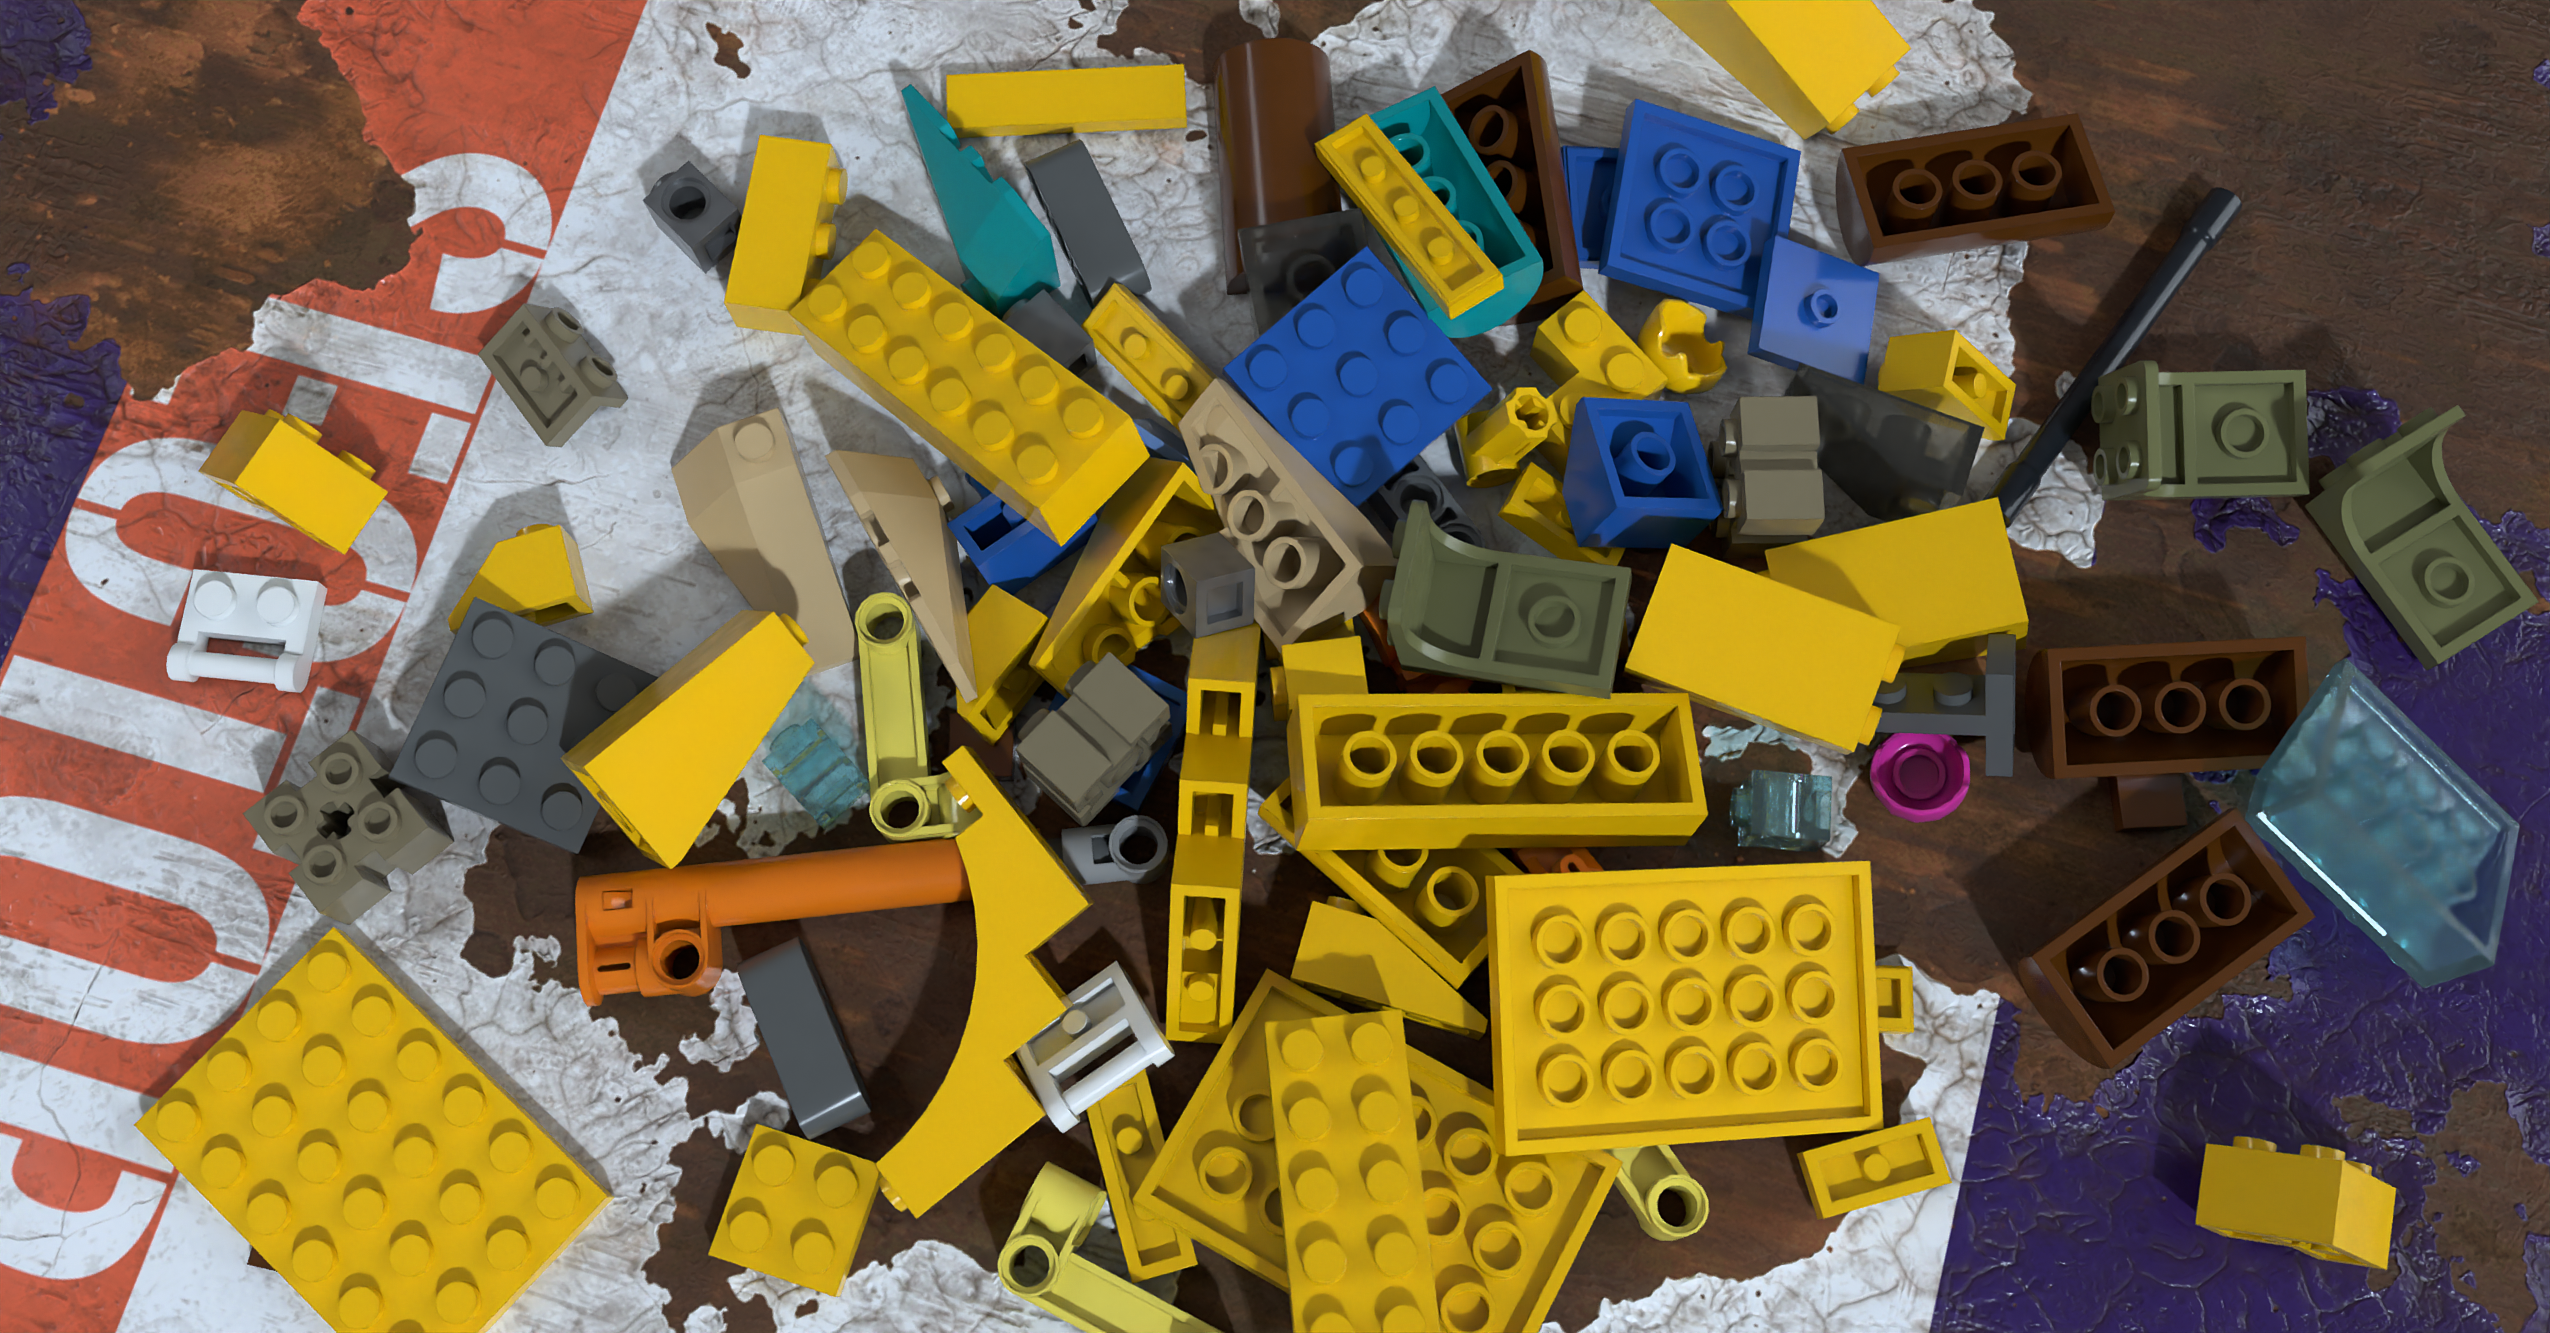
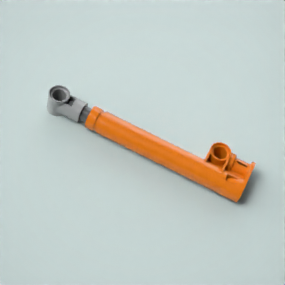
M1134 815L1124 818L1116 824L1062 829V837L1045 839L1081 885L1126 880L1131 883L1146 884L1157 880L1164 874L1169 865L1170 850L1165 831L1156 820L1148 816ZM1136 836H1147L1158 845L1154 858L1140 865L1126 861L1122 856V849L1126 842ZM955 837L677 866L672 869L658 868L579 877L575 893L578 981L583 1001L588 1007L599 1006L603 1002L604 995L638 991L641 992L643 997L672 994L696 997L706 994L716 986L722 974L721 927L973 900L967 871ZM697 948L700 960L696 971L687 978L676 979L672 969L676 956L684 949Z

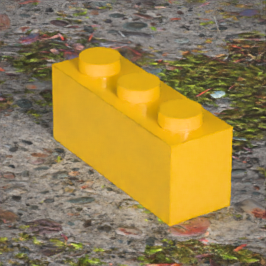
M759 135L724 298V304L737 327L803 336L788 312L822 280L820 277L824 260H832L836 248L837 232L835 224L832 223L835 204L843 205L847 194V170L840 168L832 144Z

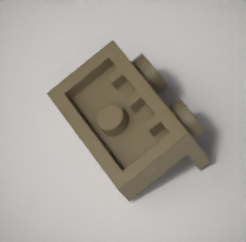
M523 303L478 355L545 446L562 447L600 406L620 408L628 400V396L616 382L618 376L612 365L601 356L595 354L582 337L583 328L574 316L559 307L548 308Z

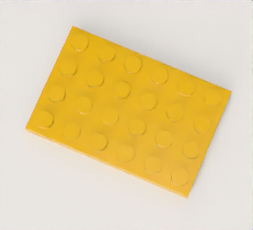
M1870 861L1485 876L1496 1153L1504 1156L1884 1129Z
M335 927L326 933L134 1124L336 1333H486L614 1198L594 1176L343 930Z
M1267 968L1132 1200L1133 1204L1289 1294L1265 1050V1022L1350 1013ZM1406 1044L1441 1333H1538L1623 1162L1602 1150L1504 1156L1496 1153L1494 1091Z

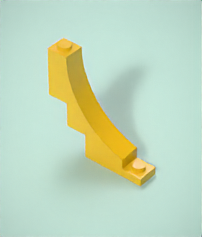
M1255 619L1253 624L1200 638L1194 637L1188 674L1186 737L1179 781L1178 835L1170 894L1166 1012L1167 1040L1223 1044L1233 1027L1247 811L1262 628Z
M964 745L943 760L942 764L952 775L944 784L955 800L966 812L970 813L977 807L983 814V816L955 837L971 888L975 907L978 942L976 981L970 1015L959 1050L944 1082L929 1106L902 1140L875 1164L876 1168L883 1175L878 1179V1184L886 1198L901 1212L908 1208L916 1219L1047 1114L1026 1072L1012 1054L1074 1004L1033 952L1095 903L974 749Z

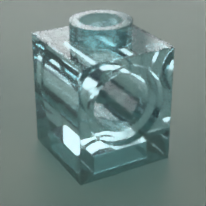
M812 718L802 726L794 724L782 731L769 747L771 753L762 760L764 765L824 830L870 790L869 781Z
M1753 770L1743 780L1741 788H1733L1730 799L1729 820L1731 826L1739 827L1738 846L1817 852L1830 841L1832 776Z

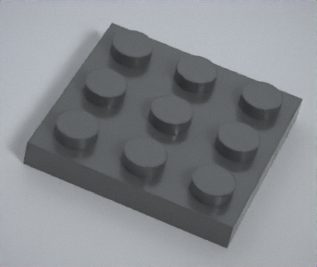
M474 597L388 778L572 854H579L600 804L560 758L652 684L658 677Z

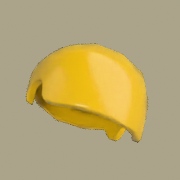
M1663 299L1655 307L1639 332L1637 346L1668 378L1664 388L1674 393L1685 395L1701 394L1711 390L1727 370L1722 355L1725 343L1723 341L1716 343L1708 342L1704 335V326L1707 320L1706 314L1701 309L1682 300Z

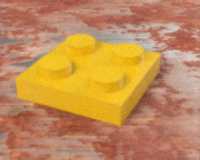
M756 1123L708 1255L834 1297H840L879 1188L878 1179L883 1175L876 1168L875 1162Z

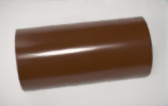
M1266 38L1249 41L1224 52L1217 58L1212 67L1227 295L1315 290L1346 264L1340 184L1318 159L1315 149L1316 142L1325 138V135L1335 131L1330 61L1322 49L1302 40Z
M1529 49L1440 94L1543 260V278L1535 295L1517 314L1499 326L1526 324L1549 318L1583 291L1548 68L1545 60Z
M2078 113L1842 148L1837 163L1835 190L1839 226L1849 256L1860 267L2102 230L2110 223L2115 213L2113 203Z
M2306 636L2041 649L2034 655L2031 661L2025 689L2026 728L2035 763L2040 772L2050 779L2313 766Z
M2234 807L2225 810L2022 958L2019 962V974L2030 1000L2054 1033L2072 1051L2088 1063L2102 1069H2112L2316 916L2238 808Z

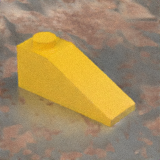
M1329 896L1326 904L1312 901L1290 981L1310 992L1372 1010L1402 1009V1017L1404 1019L1479 1040L1484 1035L1488 1020L1375 918L1364 916L1365 909L1357 902L1335 896Z

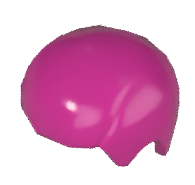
M1892 733L1878 745L1871 760L1870 780L1874 794L1894 816L1914 823L1940 820L1956 810L1967 794L1970 784L1969 757L1963 747L1959 746L1950 735Z

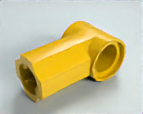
M1517 387L1491 410L1469 414L1455 423L1454 426L1466 483L1469 487L1490 488L1506 484L1518 478L1521 474L1519 460L1545 440L1548 430L1558 422L1554 403L1545 399L1536 387Z

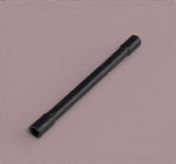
M2216 187L2207 193L2182 227L2180 237L2017 459L2005 468L1983 498V500L1998 497L2006 528L2012 525L2039 488L2043 475L2091 411L2092 394L2095 387L2098 386V377L2124 366L2205 253L2214 248L2241 211L2242 203L2233 192Z

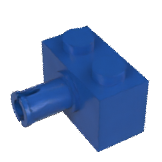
M966 472V481L976 490L982 500L947 523V526L988 585L994 584L1007 593L1014 595L1085 546L1098 522V518L1094 513L1061 547Z

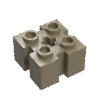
M1817 396L1739 397L1730 414V419L1721 420L1717 440L1710 441L1707 460L1713 478L1718 479V488H1722L1721 502L1724 511L1711 522L1713 538H1721L1722 558H1766L1765 550L1807 541V535H1814L1825 520L1822 469H1818L1817 449L1820 446Z
M1108 652L1098 664L1092 660L1084 663L1065 685V690L1071 697L1056 712L1054 710L1050 712L1046 708L1036 712L1020 730L1018 738L1022 742L1015 748L1019 759L1024 763L1023 768L1027 777L1082 827H1086L1120 791L1119 787L1135 770L1138 772L1173 736L1172 725L1168 721L1170 718L1169 705L1111 652Z
M352 729L309 762L317 776L302 788L285 780L243 813L272 853L298 864L296 868L289 872V875L320 914L347 925L353 923L391 892L382 879L398 867L413 875L455 842L423 802L402 791L407 787L406 785L388 778L394 764L382 749ZM349 826L352 830L349 832L348 835L345 836L346 830Z

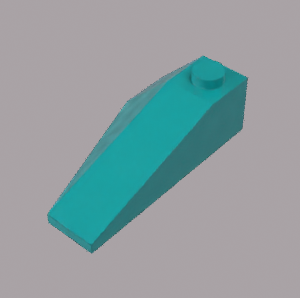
M911 84L902 89L901 93L915 137L966 281L960 284L962 291L1002 321L1005 313L1016 302L1025 298L1030 301L1043 289L1050 294L1061 286L1051 234L1002 176L995 181L992 179L984 166L985 163L982 156L971 145L961 152L958 150L961 148V144L949 122Z

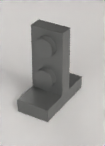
M1988 634L1985 675H1969L1960 672H1947L1943 674L1897 672L1892 684L1881 680L1872 704L1882 708V714L1875 732L1986 736V776L2013 777L2016 634Z

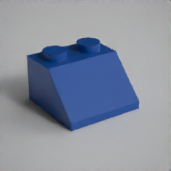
M1582 397L1576 404L1562 494L1578 547L1670 548L1671 544H1675L1685 548L1724 511L1688 402Z

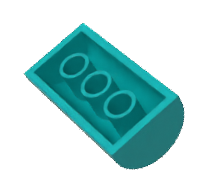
M1433 86L1369 115L1503 275L1504 288L1450 320L1376 230L1415 300L1425 311L1428 320L1432 319L1447 337L1464 338L1487 332L1512 318L1525 307L1538 290L1543 278V260L1437 88Z

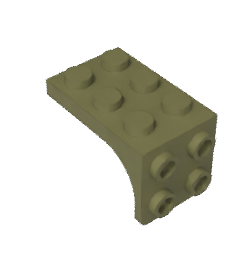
M2141 360L2098 377V386L2095 387L2091 400L2093 419L2096 423H2100V448L2094 456L2093 473L2097 485L2102 486V501L2298 497L2310 494L2306 370L2159 372L2158 364L2155 360Z
M2459 405L2440 416L2430 407L2396 429L2398 432L2385 440L2378 438L2347 458L2345 464L2320 479L2318 482L2325 491L2305 505L2308 512L2426 670L2439 665L2539 602L2461 500L2447 476L2442 459V442L2447 430L2466 416Z
M1412 500L1408 519L1399 518L1395 525L1392 554L1393 558L1399 559L1395 579L1384 580L1379 601V617L1388 622L1387 642L1388 645L1395 646L1401 669L1611 699L1632 581L1631 568L1502 552L1477 547L1445 533L1431 519L1427 502Z

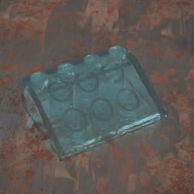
M2347 658L2335 663L2257 774L2245 821L2252 826L2260 838L2268 841L2282 854L2306 881L2316 886L2333 902L2348 921L2357 925L2386 952L2394 964L2402 967L2423 988L2494 966L2520 825Z

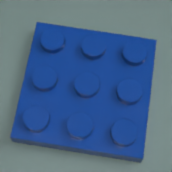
M1635 99L1626 108L1598 274L1752 320L1764 242L1775 235L1788 239L1801 151Z
M1367 246L1222 370L1225 378L1247 403L1356 508L1362 505L1482 401L1493 389L1432 319L1428 320L1425 311Z

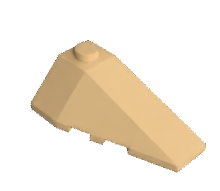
M1214 378L1179 421L1178 426L1202 491L1213 497L1224 527L1219 533L1255 567L1254 619L1281 653V645L1312 642L1364 611L1381 593L1384 580H1393L1399 559L1393 558L1392 549L1370 521L1230 385L1223 379Z
M777 407L717 427L671 468L689 526L753 610L774 611L778 617L782 613H786L804 631L809 643L803 648L815 662L806 677L860 659L858 634L793 434L779 408Z
M834 450L825 455L867 535L963 699L968 703L977 698L957 539L947 526L949 521L945 514L954 509L955 506L937 475L926 480L913 458Z

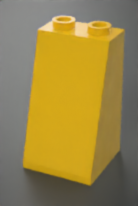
M1649 0L1661 13L1804 140L1824 128L1832 135L1846 125L1860 111L1854 102L1865 91L1870 97H1873L1889 85L1900 74L1894 64L1912 49L1871 0Z
M1998 497L1765 550L1769 570L1757 572L1758 575L1902 626L1896 643L1906 646L1899 669L1987 655L1988 634H2016V651L2026 649L2029 620Z
M1671 544L1622 677L1667 693H1688L1690 701L1848 755L1855 752L1858 742L1867 746L1870 744L1882 714V708L1872 705L1881 680L1890 684L1894 681L1906 646L1896 643L1902 626Z
M741 610L560 759L645 857L672 869L682 861L815 662L803 648L809 643V640L800 626L786 613H782L778 617L774 611Z

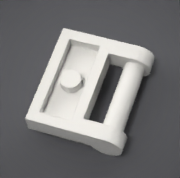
M193 569L178 640L171 647L167 656L166 666L169 678L186 682H195L199 677L269 683L275 684L278 691L301 693L307 686L328 588L318 581ZM209 638L285 646L284 653L278 659L207 652Z
M1117 961L1069 993L1067 996L1074 1005L1016 1051L1043 1108L1054 1125L1062 1133H1065L1081 1121L1080 1113L1150 1064L1154 1063L1159 1067L1175 1056L1171 1045L1158 1028L1128 973ZM1134 1032L1138 1041L1065 1092L1063 1091L1060 1083Z

